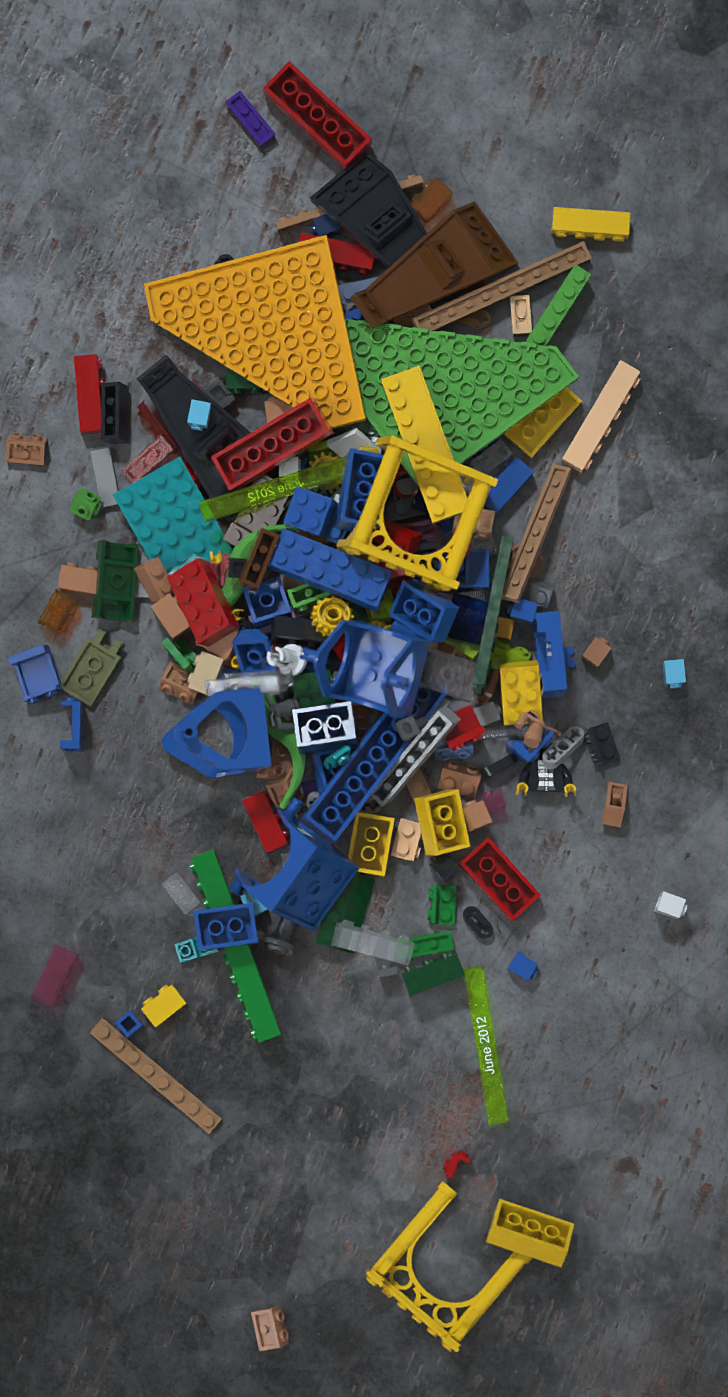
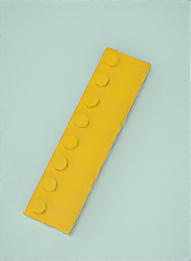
M418 365L417 367L381 379L402 440L454 461L420 366ZM408 454L432 523L435 524L462 513L468 498L459 474Z

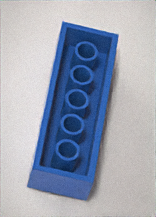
M284 528L268 563L269 569L375 612H378L392 579V571Z

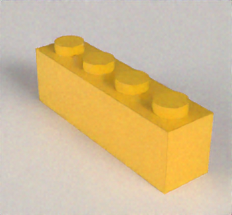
M554 207L551 234H555L556 237L560 238L571 235L577 239L594 237V240H605V238H612L613 241L623 242L629 236L630 212Z

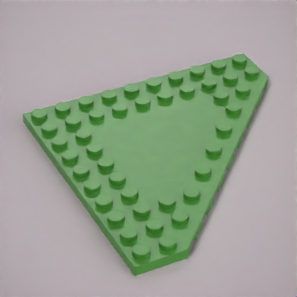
M345 318L366 418L379 436L392 435L402 439L381 379L419 365L452 457L455 462L463 464L579 379V375L556 346H543L528 342L520 343L498 338H483L482 336L461 335L446 331H431L416 327H401V325L387 323L372 329L367 321ZM404 452L400 463L419 487L408 454Z

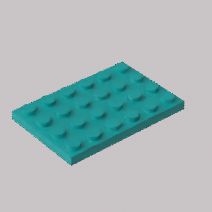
M180 456L112 494L149 560L159 557L168 576L196 558L207 560L210 563L209 553L211 551L213 556L217 555L219 551L224 554H231L233 551L229 542L223 539L225 536Z

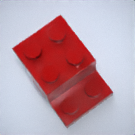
M471 704L454 711L461 720L443 741L447 749L452 748L453 751L464 747V742L468 740L472 743L483 738L482 734L486 731L483 725H480Z

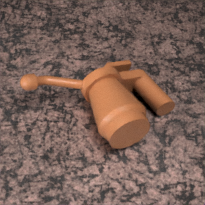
M532 710L527 711V713L524 712L515 724V727L521 729L526 722L530 724V727L524 734L523 741L530 748H537L541 743L542 731L544 729L556 733L558 737L562 736L561 731L547 727L545 722L540 720L538 714Z

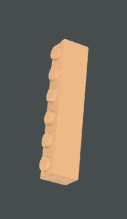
M621 360L619 361L561 462L582 473L583 469L588 470L593 461L590 457L593 452L598 453L602 446L600 440L603 436H608L612 429L609 426L612 420L616 421L622 412L619 410L622 403L626 405L631 397V394H629L632 387L636 388L641 379L638 377L639 370Z

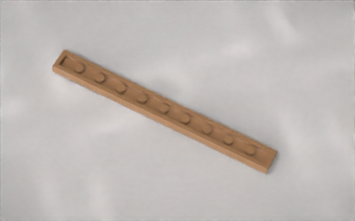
M584 241L423 313L413 318L412 322L416 328L435 331L572 269L575 264L578 266L592 258Z

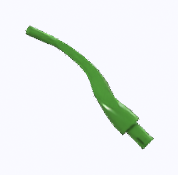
M286 524L263 527L274 533L282 532L283 528L291 532L301 531ZM258 530L243 538L233 549L230 558L247 559ZM227 569V578L222 591L231 608L242 595L243 588L237 585L238 579L228 578Z
M266 674L255 676L257 688L264 684L266 686L265 691L272 703H276L274 692L270 693ZM264 697L267 732L288 748L292 757L293 775L291 785L279 804V807L286 810L301 783L305 770L306 754L299 755L295 731L277 730L275 726L270 727L268 720L270 704ZM280 717L282 723H290L285 717Z

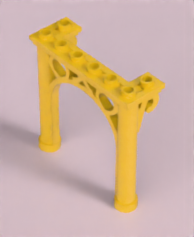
M442 1181L438 1186L439 1189L371 1269L368 1268L366 1270V1278L373 1286L376 1287L377 1284L380 1287L382 1286L383 1289L381 1291L389 1298L394 1296L398 1300L396 1304L404 1311L409 1309L413 1313L412 1318L419 1324L424 1322L428 1326L427 1331L434 1337L439 1335L443 1340L442 1345L447 1350L458 1352L461 1340L523 1266L529 1264L533 1258L513 1251L481 1291L469 1300L448 1302L428 1293L418 1282L413 1272L411 1259L413 1248L418 1239L457 1195L451 1187ZM407 1251V1266H395ZM396 1270L408 1271L410 1279L406 1285H400L394 1280L393 1274ZM388 1273H389V1279H390V1281H389L387 1278H385V1276H386ZM412 1282L415 1285L413 1290L416 1294L414 1302L400 1291L410 1288ZM438 1304L433 1309V1318L420 1308L421 1305ZM469 1306L457 1320L455 1308ZM442 1307L451 1308L453 1313L452 1321L449 1323L442 1322L437 1317L438 1309ZM443 1327H445V1328L451 1327V1329H450L449 1331H447V1330L444 1329Z

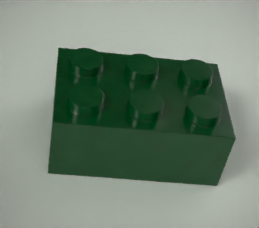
M450 951L440 955V960L434 961L431 958L423 961V966L416 968L413 965L405 968V973L401 975L409 996L465 976L457 953L453 954Z

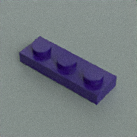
M238 91L225 101L228 108L260 147L276 136V133L241 91Z

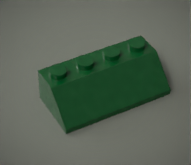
M359 873L354 875L323 918L316 939L317 944L351 954L354 953L375 881L374 878Z

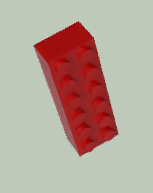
M290 61L263 87V94L343 170L372 145V138Z
M310 397L214 454L211 458L229 491L235 492L332 435L334 432L316 399Z

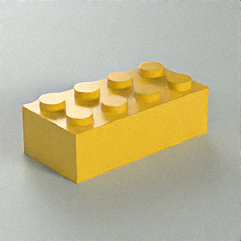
M499 1199L486 1242L562 1267L568 1252L574 1224Z

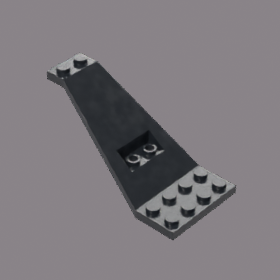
M367 151L310 197L314 205L337 222L387 269L427 234L392 171ZM465 289L429 304L430 308L435 309L454 300Z
M165 355L136 379L148 394L206 494L231 525L232 522H235L248 494L251 492L252 489L250 488L254 481L235 492L229 491L211 456L251 432L182 374L171 359ZM191 400L211 403L212 408L207 429L197 431L188 426L187 420ZM279 466L267 472L271 478L280 482Z

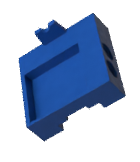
M560 611L536 613L532 626L535 657L539 664L541 699L563 697L567 691L565 669L576 667L575 661L571 659V655L574 654V647H563Z

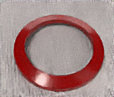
M406 470L401 471L394 478V491L402 498H412L418 494L420 489L417 486L415 492L410 495L400 493L396 487V482L400 476L408 474Z

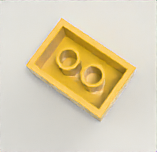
M537 660L498 663L504 725H515L521 715L529 710L538 714L540 720L543 721L540 674Z
M447 789L414 798L426 855L437 856L470 847L459 789Z
M357 812L348 858L359 867L358 873L385 877L395 818Z

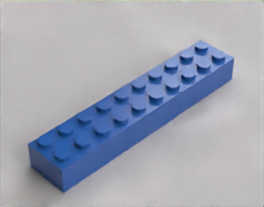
M424 671L422 672L411 715L414 720L420 717H425L428 720L449 692ZM382 711L360 740L358 746L350 753L348 761L341 765L299 821L329 845L336 842L413 740L412 738L404 742L395 726L397 721L407 717L393 718Z

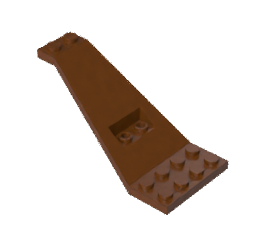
M474 201L452 210L370 286L354 293L350 298L367 323L374 329L513 268L518 264V261Z

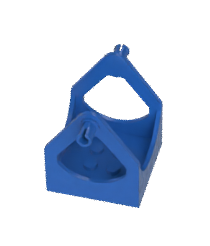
M342 620L317 651L304 647L301 650V653H304V655L300 654V659L313 662L322 696L368 706L383 711L393 718L410 717L430 641L363 621ZM345 632L346 642L343 660L339 672L330 686L325 668L327 656L331 648Z
M263 687L214 692L207 700L200 702L163 736V749L209 778L257 774L270 767L271 758ZM214 710L224 716L232 730L233 748L229 759L198 740L197 725Z
M293 797L286 810L282 808L277 810L291 834L290 853L281 871L272 880L262 884L242 869L236 868L234 872L237 877L229 886V890L239 895L241 890L245 888L270 912L315 931L357 873L359 867L333 844L329 845L296 818L295 815L304 803L298 798ZM296 825L299 826V827H300L301 829H303L304 831H306V832H307L308 834H310L311 836H313L315 839H317L318 841H320V842H321L322 844H324L325 846L319 844V843L316 842L315 840H313V839H311L310 837H308L307 835H305L303 832H301V831L296 827Z

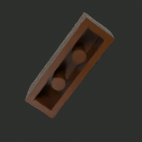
M260 528L257 531L237 585L253 592L259 589L280 535L264 528Z

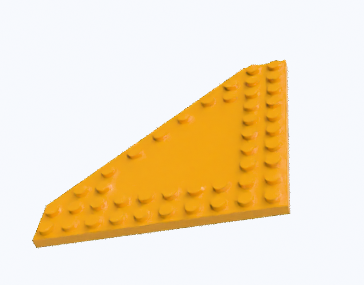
M327 235L144 284L152 322L291 407L297 406L310 397L316 399L332 429L367 420Z

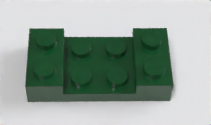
M107 540L97 541L96 561H98V570L91 618L121 622L133 621L137 576L134 568L137 567L139 544H120Z
M326 669L327 676H328V679H329V683H330V686H331V685H332L331 669ZM315 672L291 676L295 699L299 704V709L336 704L335 698L322 696Z

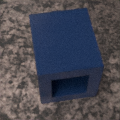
M327 214L313 218V225H310L315 236L327 235L329 238L341 234L339 224Z

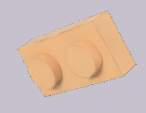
M529 295L510 296L513 335L531 334L532 323Z

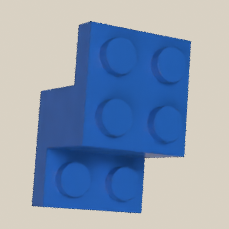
M296 486L283 522L284 524L335 544L338 543V540L346 539L349 532L336 528L338 502L332 498Z
M470 549L469 557L464 558L456 581L460 582L457 590L450 591H469V588H489V549ZM447 552L442 554L445 561H447V558H445L448 555ZM441 563L439 564L438 569L435 565L431 564V566L435 571H439L441 568Z

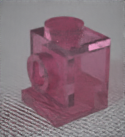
M501 788L496 789L497 793H493V790L482 793V797L477 798L476 801L480 802L483 800L488 812L505 808L506 805Z

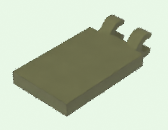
M100 628L93 640L87 637L61 680L62 690L90 707L93 706L120 661L121 657L117 653L124 644V642L116 638L112 646L109 647L102 642L107 632Z

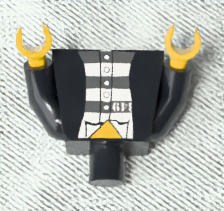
M541 748L540 759L527 763L519 774L515 793L518 795V791L522 790L525 792L524 796H527V792L565 791V797H568V792H573L574 796H576V787L573 784L572 775L564 764L561 763L555 769H548L543 766L542 756L548 748Z

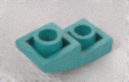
M343 746L328 756L324 761V767L330 770L333 767L337 768L346 763L350 756L349 746Z
M197 938L174 944L180 963L220 951L219 948L199 951Z

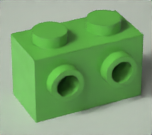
M307 584L287 590L294 613L299 612V614L308 612L311 607L317 605L318 600L323 601L324 597L331 598L330 593Z

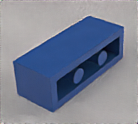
M518 457L514 460L510 458L503 466L505 470L501 474L497 473L494 478L498 479L496 487H491L484 505L486 510L495 511L494 517L534 474V471Z

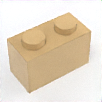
M202 651L201 655L198 654L195 659L194 665L196 668L194 673L191 672L188 677V688L211 696L215 692L226 661Z

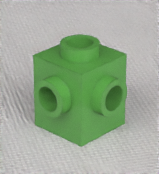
M81 487L74 496L69 511L90 521L94 515L97 516L102 507L99 505L102 497Z

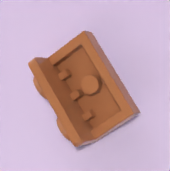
M446 760L438 789H459V794L475 798L482 774L481 769L473 765L466 766L460 764L455 760Z

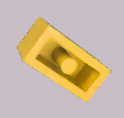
M166 984L158 990L159 995L153 999L151 996L142 1003L144 1007L141 1010L155 1028L187 1004L174 985L168 986Z

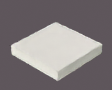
M357 428L327 440V446L344 461L350 448L376 447L379 449L378 454H381V449L375 446V443Z

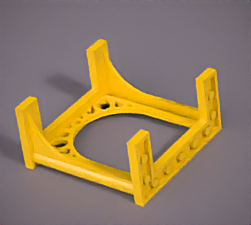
M395 436L377 438L375 446L385 449V454L355 528L346 539L338 540L336 547L340 548L341 552L349 555L361 556V554H365L370 561L379 563V561L385 562L386 567L393 570L400 568L404 570L403 574L415 577L417 575L422 577L421 581L429 584V588L438 592L457 590L460 583L456 581L489 491L491 487H496L498 479ZM404 452L464 476L462 482L472 485L453 537L443 548L427 555H415L400 549L390 539L384 526V505ZM378 524L380 530L372 532L373 529H376L375 525ZM377 535L384 537V542L380 546L372 545V539ZM387 545L392 548V551L390 553L389 550H381L384 549ZM444 552L448 553V555L445 557L447 558V561H445L444 557L442 556ZM404 554L408 556L406 560L403 559ZM433 557L438 558L441 563L439 571H435L431 566ZM420 560L426 561L427 569L424 564L420 565Z

